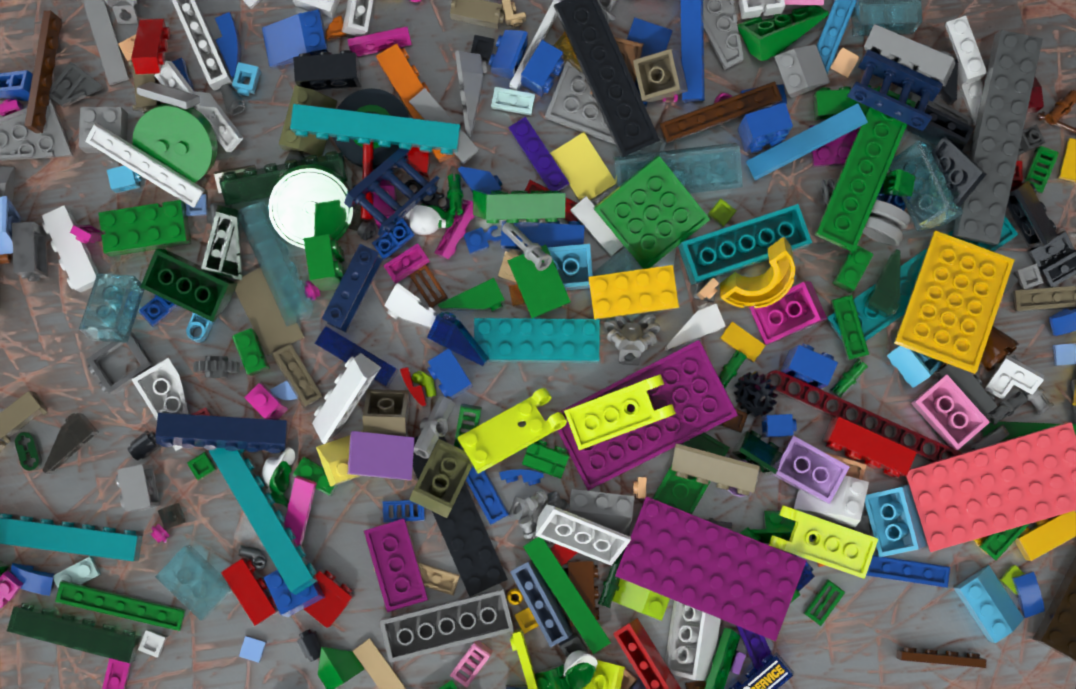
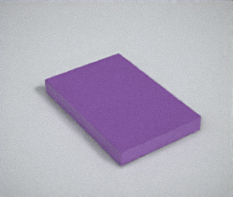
M351 431L347 474L412 480L414 437Z

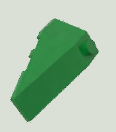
M811 5L793 9L792 14H775L773 18L762 20V17H756L737 26L750 54L760 61H765L781 53L827 17L829 13L818 5Z

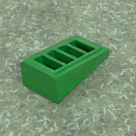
M1043 146L1037 147L1024 182L1029 181V183L1034 185L1038 193H1043L1059 152ZM1037 163L1046 165V168L1038 166ZM1034 170L1043 173V176L1033 173ZM1033 178L1035 180L1041 181V183L1039 185L1037 183L1031 182L1030 179Z
M461 404L454 441L455 447L461 446L457 437L466 433L461 432V428L472 430L479 426L482 407ZM464 412L475 413L476 417L464 415ZM463 420H467L475 423L474 425H470L462 422Z

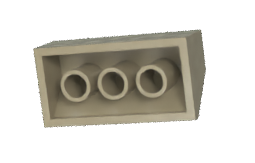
M680 444L675 446L671 469L676 472L675 476L688 479L689 475L696 477V482L708 485L710 481L717 483V488L729 490V487L738 489L737 493L749 496L750 493L755 494L761 473L760 466Z

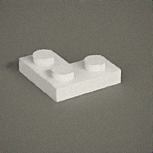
M1006 355L984 390L1003 400L1012 386L1016 385L1033 395L1044 380L1045 375Z

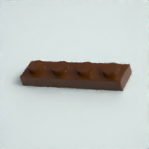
M904 647L903 650H897L896 658L902 661L986 668L987 659L981 658L979 653L967 652V656H960L959 652L946 650V654H938L936 649H925V652H916L917 648Z

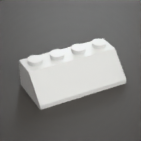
M362 353L355 358L352 356L345 364L346 371L344 374L340 373L334 382L337 384L334 390H329L324 397L326 400L323 406L320 405L314 413L316 418L312 424L321 442L324 444L341 431L381 369L380 366Z
M548 504L537 519L535 536L611 566L631 541V537Z
M675 600L665 663L672 675L706 681L713 665V657L716 654L721 619Z

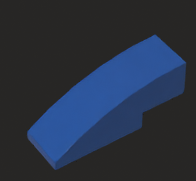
M228 12L215 18L222 37L215 41L234 80L238 62L241 63V43L234 18Z

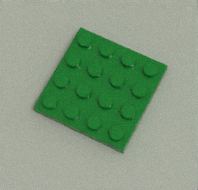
M659 155L593 207L643 269L651 268L681 244V242L711 220Z

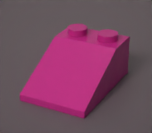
M805 281L791 287L783 298L769 306L755 309L754 306L749 307L765 345L827 320V316L811 281Z

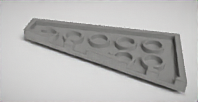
M703 0L704 32L724 70L742 62L744 59L734 0Z
M566 61L545 119L615 144L594 95L590 94L591 89L585 75L574 68L570 62ZM657 133L660 141L638 150L636 153L652 159L658 155L661 157L666 141Z
M49 99V105L47 106L46 123L43 133H34L24 126L27 108L0 118V161L73 156L51 99Z

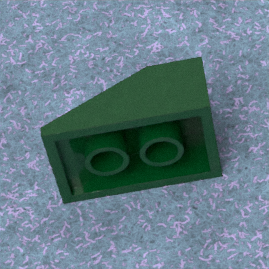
M753 430L750 432L745 431L731 453L750 464L760 466L761 472L765 475L776 474L783 454L778 451L780 447L770 441L768 444L761 440L762 436Z

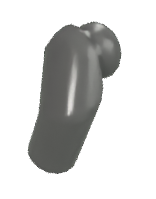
M240 546L239 556L249 557L257 569L265 568L267 561L260 549Z

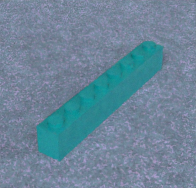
M293 104L290 129L296 132V136L308 137V134L316 135L318 139L328 140L329 137H337V141L349 142V139L358 140L357 143L370 145V142H377L378 146L391 147V144L399 145L400 149L405 150L417 147L422 152H432V149L441 150L440 153L445 155H453V152H458L461 132L460 124Z
M216 448L210 450L209 453L290 592L297 595L318 580L315 577V574H317L316 569L305 560L306 552L301 545L297 546L294 539L296 536L290 527L287 528L284 521L286 519L280 510L276 511L273 505L276 503L269 492H265L263 488L265 486L264 481L259 475L256 476L253 471L255 469L254 464L243 455L245 449L228 451L225 448Z
M0 513V544L139 561L143 536L136 535L137 531L124 529V533L116 532V528L103 527V530H97L95 525L82 524V527H74V522L62 521L61 525L53 524L54 520L41 518V522L33 521V517L20 516V519L12 518L13 514Z

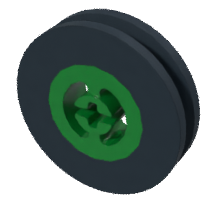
M374 88L362 89L350 94L337 108L340 110L409 118L406 108L397 97L387 91ZM334 137V141L344 157L351 163L363 168V144L357 143L358 140L349 139V142L337 141V137ZM373 142V169H376L399 149V145L391 144V147L378 146L377 142Z

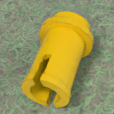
M513 588L508 592L507 600L512 605H518L523 601V595L518 588ZM518 594L519 599L515 601L511 598V595Z

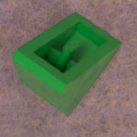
M901 169L887 173L883 183L882 194L912 197L915 176Z

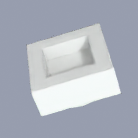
M146 630L138 650L158 658L167 637L151 630Z

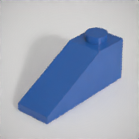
M28 70L0 73V98L28 101L33 73Z

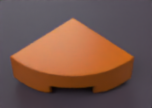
M342 15L334 18L329 24L325 34L327 41L347 37L346 33L342 32Z

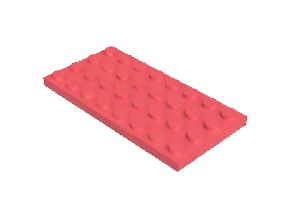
M1072 422L910 469L906 478L929 551H937L1075 511L1076 435Z

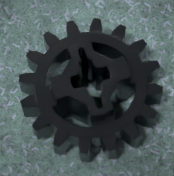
M757 371L754 373L748 372L738 379L739 382L735 384L738 390L734 392L735 395L739 396L736 402L742 403L740 408H746L748 415L753 412L754 417L758 415L762 417L774 409L773 406L777 404L774 399L778 397V394L773 393L776 386L770 385L771 379L766 381L765 374L759 376Z

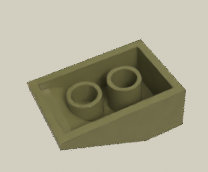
M438 439L409 500L447 518L472 468V463L465 451Z

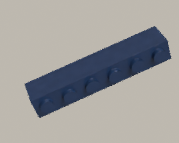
M158 413L155 437L156 443L163 447L177 445L188 449L194 447H203L208 450L225 448L228 451L246 449L249 452L264 450L276 454L284 452L286 447L287 420Z

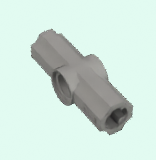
M439 396L429 418L425 417L420 423L421 434L414 446V453L422 458H429L438 438L446 435L448 430L447 419L455 404L451 399Z

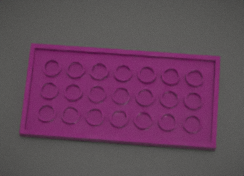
M697 340L559 411L563 414L567 423L557 431L587 490H590L674 448L676 444H682L738 416V413L700 340ZM661 374L664 384L647 392L654 410L673 404L676 414L582 450L578 449L565 415V410ZM629 404L627 406V410L629 412H633L635 410V406L633 404Z
M646 496L630 536L631 541L626 546L615 576L776 641L807 560Z

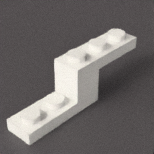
M963 16L948 21L944 25L959 62L958 86L970 118L973 119L972 123L974 126L976 125L984 88L981 79L987 74L967 17Z
M165 61V65H162L161 73L155 74V77L161 85L200 96V103L193 106V108L202 113L210 122L217 140L225 151L232 152L243 140L242 135L210 93L194 92L172 61Z

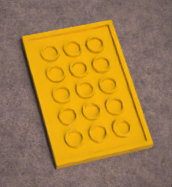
M935 230L894 344L975 374L987 344L1014 259Z

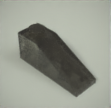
M73 413L65 419L66 423L61 426L43 468L44 473L52 474L99 433L84 414Z

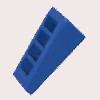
M410 500L383 501V522H394L404 518L406 521H425V507L418 505V517H414V504L416 503ZM409 504L410 517H406L405 505ZM389 505H393V518H389ZM397 505H401L402 517H398Z

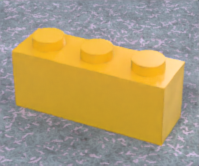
M1076 511L1035 522L1036 525L1031 528L1027 527L1018 536L1015 543L1025 560L1032 561L1076 536Z

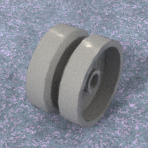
M876 200L862 234L880 243L898 246L904 236L901 230L908 227L911 217L908 213L892 204Z

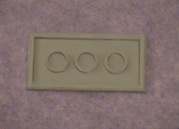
M268 264L244 275L242 280L236 279L234 281L238 283L235 292L267 356L305 338Z

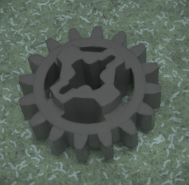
M205 356V361L193 362V372L205 373L206 378H228V373L240 372V362L228 361V356Z

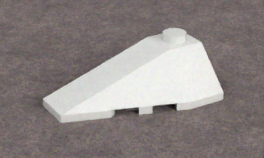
M399 283L395 285L384 305L388 309L387 314L394 319L399 317L407 322L464 340L466 339L467 335L444 317H440L431 307L422 304L423 302Z

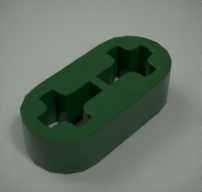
M19 433L15 438V446L20 464L25 470L35 471L42 464L37 439L32 433ZM24 436L26 438H30V442L27 443V446L21 444V441L24 440ZM30 457L36 459V462L33 463V467L31 465H27V461L30 460Z

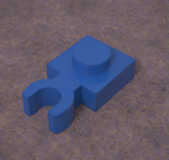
M496 225L491 226L487 232H484L481 227L465 233L464 239L469 253L473 254L489 248V241L499 242L501 236L493 237L491 235L493 231L498 230V227Z

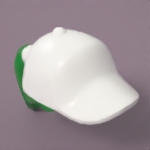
M420 204L412 208L402 218H404L406 223L410 224V228L415 234L429 235L439 228L451 227L455 216L450 214V208L444 212L438 206Z
M287 447L280 457H269L262 468V479L267 486L266 493L269 492L277 504L284 505L286 508H288L289 500L284 496V493L289 486V474L292 471L291 465L295 460V452L290 447Z
M582 650L574 651L568 655L564 664L563 675L570 689H582L591 682L598 664L597 659L593 655Z

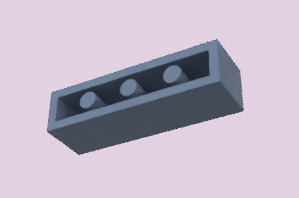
M530 560L510 571L549 646L552 647L573 635L574 632L552 591H549L548 584L533 561Z

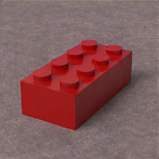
M841 417L831 419L822 439V442L826 443V448L835 452L837 450L846 452L844 456L852 460L861 459L865 461V465L872 469L881 468L884 470L883 474L892 478L907 476L917 454L916 451Z

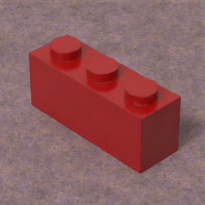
M164 19L139 20L131 56L135 74L161 73L162 65H165L164 53L168 51L167 39H170V29L166 27Z
M242 558L223 570L221 574L254 626L278 612L272 595L270 596L266 590L268 587L262 577L259 578L255 573L257 568L251 559Z

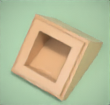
M841 48L830 69L848 78L860 57L845 48Z

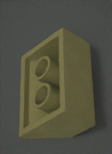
M295 85L279 140V146L283 150L298 151L302 155L322 159L327 140L318 139L316 135L308 134V137L296 136V132L290 129L293 104L336 109L338 101L318 91Z

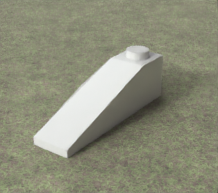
M169 358L132 379L156 420L158 413L189 414L180 375ZM173 445L176 451L183 448L182 446Z

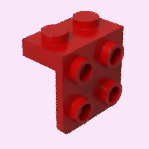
M322 569L317 572L315 577L325 598L304 608V610L324 627L328 628L335 622L355 595L351 593L353 590L348 585L337 582L335 580L336 576L332 572Z

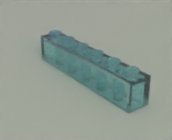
M262 201L241 208L239 210V221L286 326L309 319L314 310L313 304L310 299L306 298L304 284L301 280H298L296 275V266L289 260L288 248L285 243L282 244L280 235L271 222L269 207H266Z

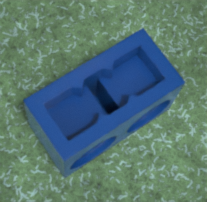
M792 414L766 415L761 417L762 438L793 436V431L797 430L796 419H793Z

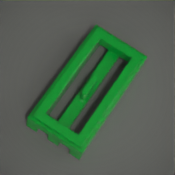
M827 579L803 614L819 626H822L845 594V591ZM831 586L832 588L830 589V591L824 597V599L819 604L814 613L811 614L810 612L812 611V609L818 603V601L823 596L828 587ZM834 592H839L821 618H816Z

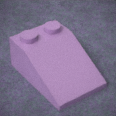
M793 436L783 451L778 471L773 476L830 504L850 467Z

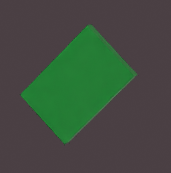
M547 245L541 246V250L545 254L550 255ZM524 254L507 260L532 319L571 303L553 259L549 267L543 271L537 270L535 264L531 260H527Z

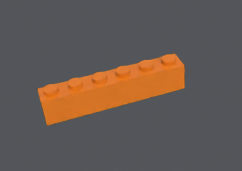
M395 44L376 55L377 61L412 119L424 120L409 101L424 88L429 93L430 90L425 82L420 83L417 78L420 74L415 65L410 66L407 59H409L406 50L404 48L400 49ZM432 149L439 164L455 155L454 153L453 155L441 154V150Z

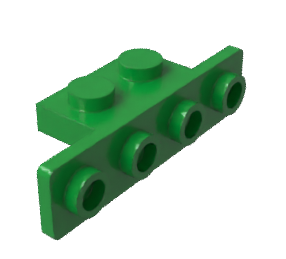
M764 511L765 529L750 530L759 542L769 543L772 535L789 541L796 521L780 516V511ZM811 534L809 536V541H815L816 536L814 534Z

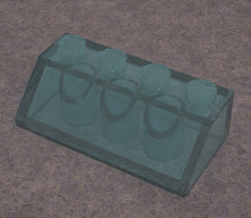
M920 140L894 157L889 167L890 172L901 169L915 176L912 197H901L917 231L946 225L963 214L961 206L955 205L954 197L945 184L947 183L945 177L939 171L931 153L933 147Z

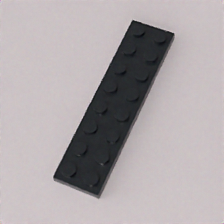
M563 0L554 5L555 11L621 158L660 141L598 0Z
M417 436V437L414 438V446H415V444H416V442H417L419 436ZM445 436L438 438L447 442ZM413 452V470L417 479H419L429 458H422ZM464 482L447 518L433 511L432 513L467 593L471 597L508 580L468 487Z

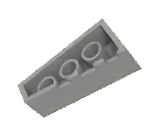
M874 24L864 45L865 51L869 49L941 82L943 86H946L955 66V60L950 53L945 51L939 52L928 45L920 44Z

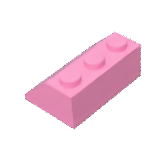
M948 375L942 377L911 402L948 446L955 450H959L990 423Z

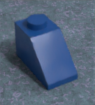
M462 166L458 168L459 174L472 193L473 190H481L487 194H491V190L502 191L500 187L503 185L497 175L493 176L490 171Z

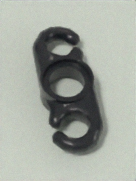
M414 179L405 182L407 187L412 184L417 187V190L414 192L415 194L423 188ZM437 191L433 194L431 200L420 201L427 206H438L443 211H447L450 208V202L447 197L445 198V206L441 207L438 204L439 199L444 198L445 195Z

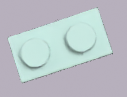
M495 87L491 108L531 116L535 94Z
M89 556L55 574L53 580L57 588H59L61 580L83 585L101 574L93 557Z

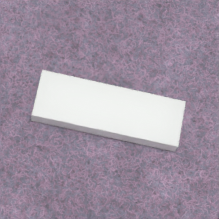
M586 196L570 211L582 225H585L586 230L611 257L624 245L593 209V203Z

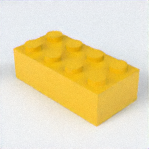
M673 265L589 277L595 320L679 308Z

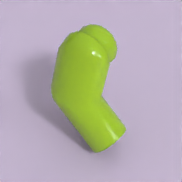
M417 371L412 374V381L425 387L427 398L437 396L432 376L423 371Z

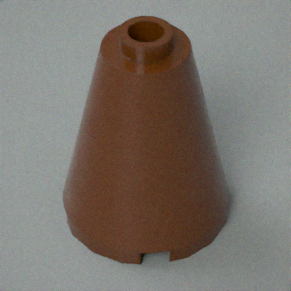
M992 326L980 361L987 372L995 369L994 365L996 363L1001 364L1006 355L1010 356L1017 349L1019 343Z

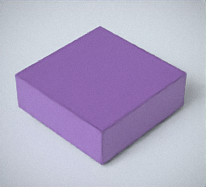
M736 650L730 669L732 673L739 675L746 656L743 652Z

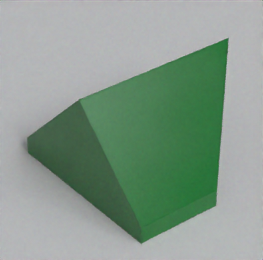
M321 647L318 676L326 689H335L364 670L363 665L353 651Z

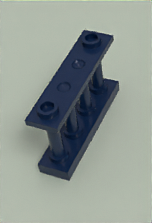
M868 49L858 68L865 71L860 83L855 82L847 97L923 131L932 119L931 115L925 113L928 101L933 102L941 91L943 83ZM872 74L884 79L879 92L868 87ZM891 83L902 88L898 100L887 96ZM910 92L921 96L917 109L906 104Z
M399 148L346 195L344 204L347 207L351 208L355 204H360L381 223L378 231L380 237L385 232L390 233L403 216L427 195L432 196L438 189L437 184L440 179L438 176L429 182L407 162L410 150ZM402 168L423 188L415 194L394 175V170ZM389 180L409 200L401 206L380 187V182ZM369 192L376 193L395 213L387 218L366 199V194Z
M359 244L321 318L327 321V324L347 333L384 261L378 257V252Z

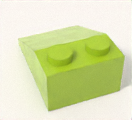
M620 578L619 590L615 592L613 602L662 621L670 598Z

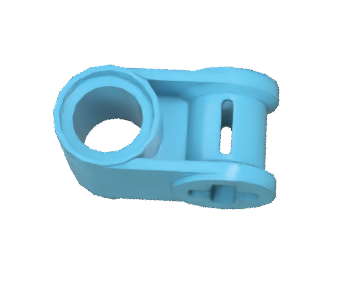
M193 313L186 329L187 336L197 343L204 342L208 338L215 322ZM198 327L202 328L201 335L194 337L193 331Z

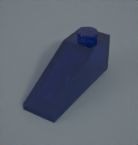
M441 312L436 316L427 336L428 339L481 366L488 363V356L462 322L456 319L454 314Z

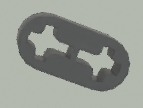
M1001 425L975 442L971 448L976 450L996 444L1010 433L1004 425Z

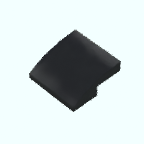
M1066 231L1058 233V236L1047 245L1031 248L1027 251L1033 263L1037 264L1042 278L1050 288L1076 275V250Z

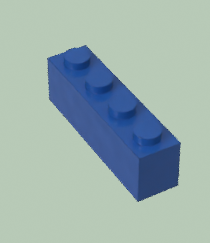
M539 220L538 222L513 223L532 243H537L540 246L546 244L548 248L584 244L585 225H580V222L569 221L568 224H560V221L539 223ZM501 227V249L521 250L502 231ZM516 235V237L522 242L523 240L518 235Z

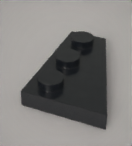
M944 136L931 153L939 171L945 177L947 182L945 184L954 197L955 205L960 207L987 173L950 138Z

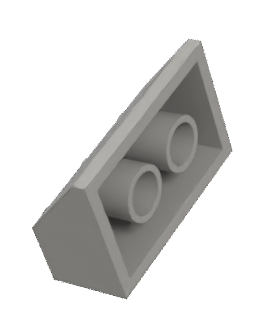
M571 489L568 512L629 536L634 496Z

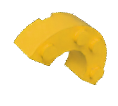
M782 237L768 248L771 266L765 273L756 277H745L734 272L719 283L720 298L737 307L754 306V309L769 306L783 298L792 287L795 275L794 256L788 240Z

